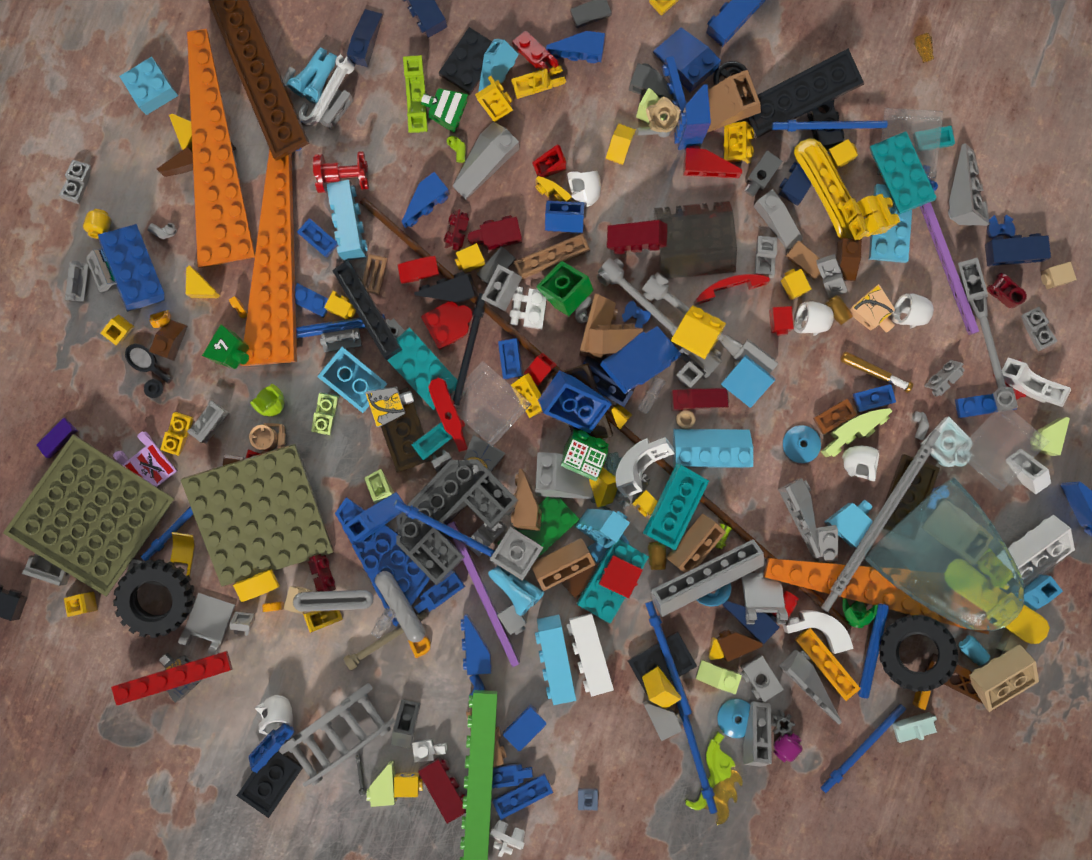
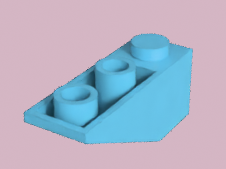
M494 39L485 52L479 91L491 84L488 79L489 76H492L495 81L499 80L502 83L509 69L514 66L519 54L505 40Z

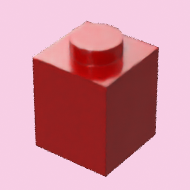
M792 306L773 307L769 310L771 333H777V336L788 335V332L794 329Z
M541 353L535 358L524 374L529 373L534 383L540 385L557 364L544 353Z

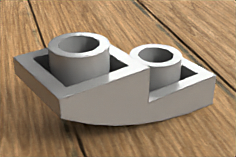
M72 160L65 174L67 180L59 194L61 199L80 204L89 180L91 165Z
M1040 307L1021 316L1025 328L1038 352L1057 342V339L1047 326L1049 321Z

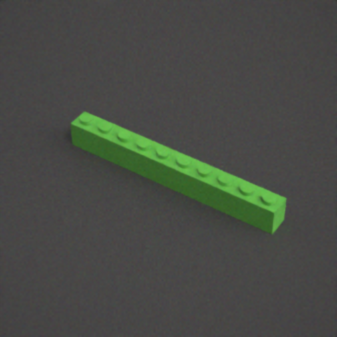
M474 690L473 695H469V707H472V715H468L467 727L471 728V736L467 735L466 748H470V755L466 756L465 768H469L468 776L464 777V788L468 789L467 796H463V809H466V816H462L461 829H465V837H461L460 849H464V857H460V860H488L498 691Z

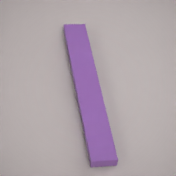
M931 202L920 206L967 333L968 335L979 332L977 323Z
M455 522L448 524L449 527L460 532ZM453 538L457 549L465 556L463 562L511 666L519 665L520 661L502 622L497 616L498 613L466 544Z

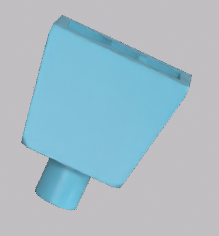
M863 500L858 507L854 503H848L824 523L828 526L836 525L838 535L849 546L857 547L873 522L866 515L873 506L866 500Z

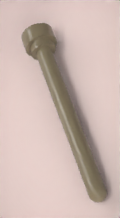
M425 611L417 614L420 622L427 617ZM397 627L357 654L350 653L343 659L347 667L351 671L357 668L358 664L361 663L360 660L404 633L402 627Z

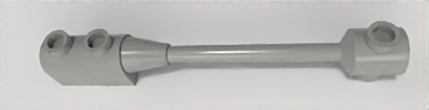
M609 258L598 270L597 279L604 286L618 283L660 321L673 336L678 326H675L623 278L624 270L622 268L624 264L621 260L616 258L613 261ZM683 347L679 351L682 354L680 357L686 363L690 361L703 373L702 378L704 380L722 362L720 359L722 355L715 348L710 351L705 359Z
M974 258L960 262L958 266L966 296L977 318L980 320L998 389L993 393L997 410L998 412L1016 409L1018 404L1014 390L1005 384L987 318L988 293L979 260Z
M659 272L655 275L653 274L642 288L645 291L643 296L650 301H653V299L658 301L664 298L686 314L690 308L668 292L669 280ZM721 333L719 340L732 354L733 358L736 359L735 365L745 355L769 374L778 365L777 360L749 339L742 344L732 337Z

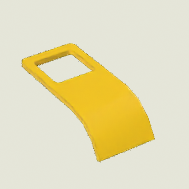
M172 532L173 548L170 561L188 564L186 576H190L195 545L193 535Z

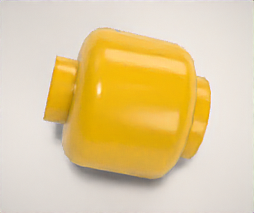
M94 209L87 212L83 229L88 233V236L98 239V234L109 232L112 220L106 211Z

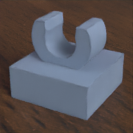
M578 788V810L598 811V789Z

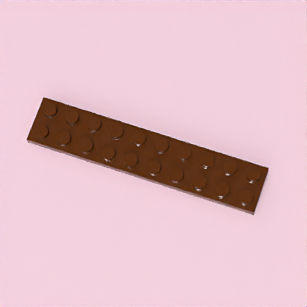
M208 0L273 158L277 161L310 144L250 1Z

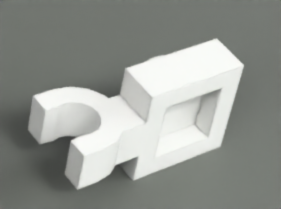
M433 739L412 742L414 763L432 761L435 759L434 754H446L448 751L447 743L433 745Z

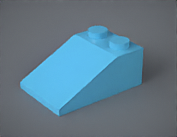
M343 346L317 376L362 413L369 407L365 392L382 389L387 385L383 379Z

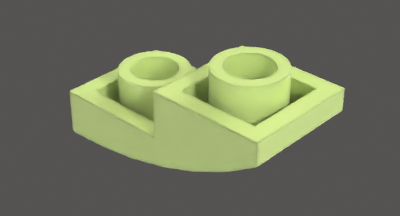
M319 393L311 432L331 435L339 396Z

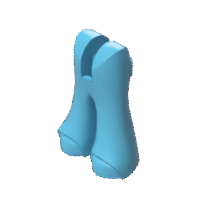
M320 47L307 66L297 76L289 79L286 85L296 95L302 98L305 96L309 102L316 104L322 95L329 74L335 67L337 56L333 53L327 55V50Z
M498 565L488 573L489 577L511 599L519 616H523L545 593L537 586L525 579L522 581Z

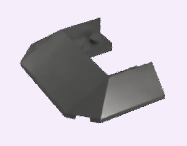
M478 459L450 460L413 498L408 506L412 505L418 508L421 513L448 525L468 505L493 529L505 515L511 514L519 500ZM404 512L397 516L398 536L396 537V544L436 585L455 572L454 568L465 556L441 531L416 518L411 519L407 517Z

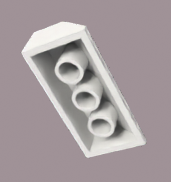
M1055 515L1044 519L1039 526L1028 531L1024 537L1013 542L1008 549L1002 552L1018 570L1007 582L1010 586L1009 590L1014 595L1075 550L1071 528Z

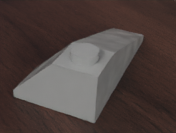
M966 143L961 146L949 199L950 209H948V215L951 220L959 225L986 226L989 225L988 206L986 201L982 202L980 192L984 190L979 179L976 177L979 174L974 150Z

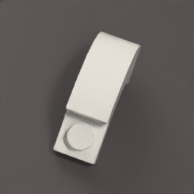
M1008 357L1002 368L1004 381L1008 385L1040 402H1049L1063 407L1071 392L1070 387L1052 382L1035 374L1029 369L1027 363Z
M664 437L651 443L646 438L635 444L623 456L616 471V487L624 497L643 491L642 474L651 463L675 454L674 448L667 438Z
M813 610L799 611L801 619L798 617L790 618L787 621L788 623L782 624L784 632L788 634L807 628H818L825 635L830 652L834 654L853 649L850 636L845 627L838 620L827 614Z

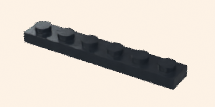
M347 260L332 270L383 357L388 360L403 350L352 264Z

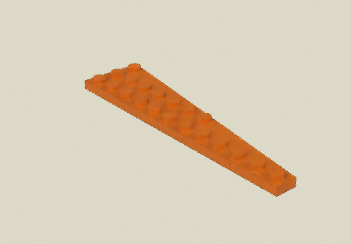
M207 29L187 32L198 268L255 258Z
M269 149L244 342L249 345V349L246 352L249 355V361L244 365L240 364L241 366L297 362L292 153L276 161Z

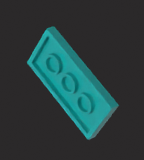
M907 131L870 146L872 156L899 215L936 200L935 192Z
M409 327L396 338L403 350L387 361L434 410L435 405L428 388L430 382L434 379L442 378L446 381L449 394H451L456 389L458 380Z
M676 464L643 534L676 550L709 480L681 464Z
M620 539L608 548L576 603L578 606L610 624L626 597L598 584L604 573V568L607 567L612 555L641 569L649 556Z

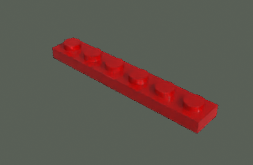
M224 651L112 686L111 689L116 706L228 672L233 670L228 651Z

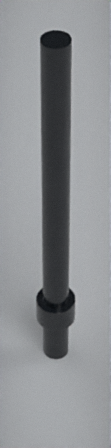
M479 293L476 307L473 308V320L453 397L454 405L457 406L460 405L480 319L483 318L485 311L483 310L485 301L481 299L482 293Z

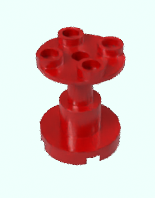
M358 151L357 165L352 166L326 163L323 154L314 155L313 174L316 176L317 182H315L318 193L327 192L326 184L339 182L341 178L359 177L361 189H369L368 178H366L365 172H368V163L365 161L364 151Z

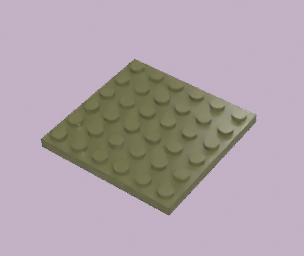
M72 435L3 534L107 597L175 498L81 438Z
M296 444L181 479L221 587L251 578L269 569L275 571L307 561L309 557L321 554V556L333 553L331 541Z

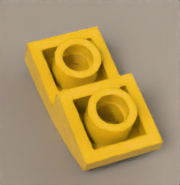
M540 176L536 178L535 187L541 195L545 194L549 197L554 193L553 196L556 201L572 202V196L558 184Z
M174 412L169 429L164 434L160 450L179 456L189 435L187 431L191 428L194 418Z
M269 569L251 578L236 582L233 586L240 601L243 602L272 591L280 585L272 569Z

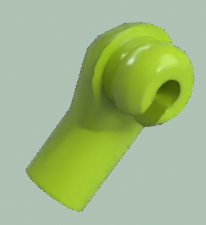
M449 136L446 142L456 152V162L464 163L466 156L465 143L456 136Z

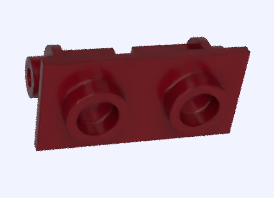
M460 209L450 214L448 224H450L449 231L444 236V248L453 246L452 249L460 251V248L463 247L465 234L459 233V230L465 232L469 221L467 213L461 212L460 215Z
M319 554L309 557L308 565L311 574L318 573L319 576L313 579L316 592L336 590L335 580L331 574L326 555L321 556Z

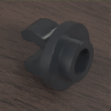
M156 379L148 380L144 385V393L150 398H158L164 391L163 384Z

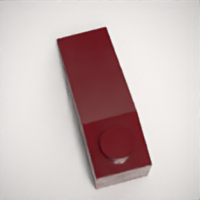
M726 388L681 389L670 392L671 411L729 407Z

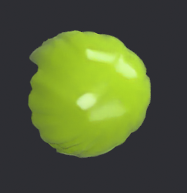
M271 383L268 387L262 389L256 398L250 401V404L261 415L270 417L278 415L283 410L285 400L281 390Z

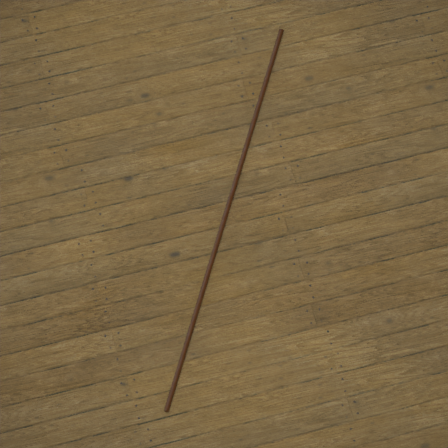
M365 197L360 201L361 205L422 258L431 256ZM437 261L438 272L447 280L453 279L454 275ZM478 296L471 298L470 300L474 304H477ZM484 303V312L514 339L517 338L519 343L531 354L537 357L542 353ZM556 366L552 372L556 373L562 370ZM608 410L606 411L609 422L634 444L642 441L625 425L619 429L613 414ZM663 458L655 461L669 475L672 474L674 468ZM704 494L702 495L700 502L732 528L746 542L754 539ZM755 540L757 545L763 551L764 558L766 560L768 558L777 559L758 541ZM797 586L822 607L825 600L815 591ZM831 606L827 613L848 630L851 627L849 621Z

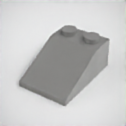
M537 452L535 496L593 499L589 478L562 467L563 454Z

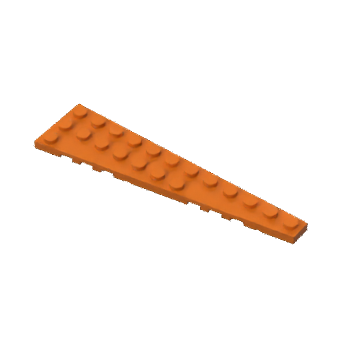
M768 558L763 577L830 594L831 587L846 565ZM859 566L840 596L871 605L886 604L890 610L910 615H924L941 623L988 635L992 622V617L947 585L944 577L945 573Z

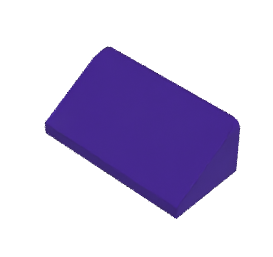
M63 418L37 444V447L46 458H52L78 430L66 418Z

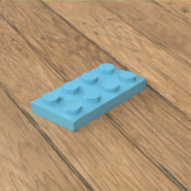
M876 184L874 186V196L883 194L884 198H891L886 185ZM893 202V207L889 211L891 214H898ZM912 210L900 215L898 214L900 222L896 226L891 227L886 233L870 236V260L908 262Z

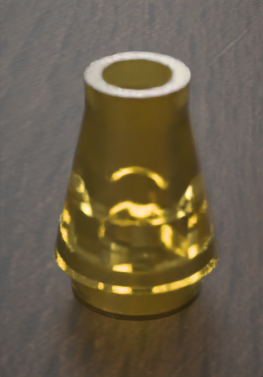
M929 32L915 37V43L913 44L923 63L934 60L933 41Z

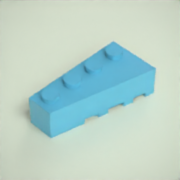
M349 180L326 184L331 210H334V213L331 215L334 227L338 230L334 234L339 246L337 247L339 256L344 262L365 258V251H368L366 240L362 238V233L365 231L363 222H359L358 218L361 211L359 203H355L354 197L357 196L355 185H352Z

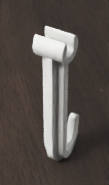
M340 54L336 58L337 68L309 116L305 117L308 105L303 103L301 106L299 118L305 125H314L319 122L345 75L353 72L355 65L348 57L344 58Z

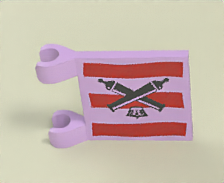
M141 432L137 437L146 447L129 460L123 451L115 452L113 457L120 464L158 487L176 473L177 470L153 442L147 432Z

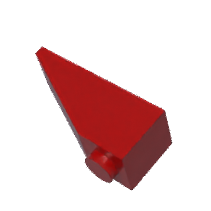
M690 146L684 152L683 176L740 178L742 174L741 168L706 149H700L699 146Z

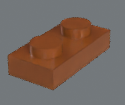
M845 399L813 419L821 433L825 434L857 414L849 400Z

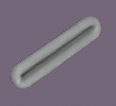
M388 571L379 572L375 577L376 586L407 638L411 642H420L425 636V629L393 575Z
M368 590L301 592L295 595L293 599L295 609L302 612L366 609L373 603V595Z

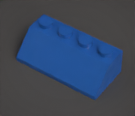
M704 84L685 105L684 111L680 113L678 126H676V132H674V144H677L678 150L686 149L690 146L701 147L711 124L708 84Z

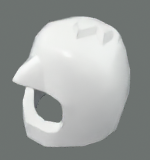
M573 171L567 174L572 193L571 196L576 202L585 203L584 207H588L599 199L602 186L598 171L585 173Z
M917 294L901 295L895 304L892 321L900 325H910V329L925 325L930 322L933 316V304L927 298ZM901 313L907 314L903 320L900 319Z
M814 301L801 303L793 324L794 331L797 333H813V336L828 331L834 320L832 309L827 305ZM802 321H806L805 326L802 328Z
M863 445L849 447L845 450L842 458L844 468L851 477L855 475L875 481L879 450Z
M271 696L255 707L262 717V721L259 723V733L268 735L273 729L277 730L283 723L289 726L293 724L292 707L289 700L284 696Z

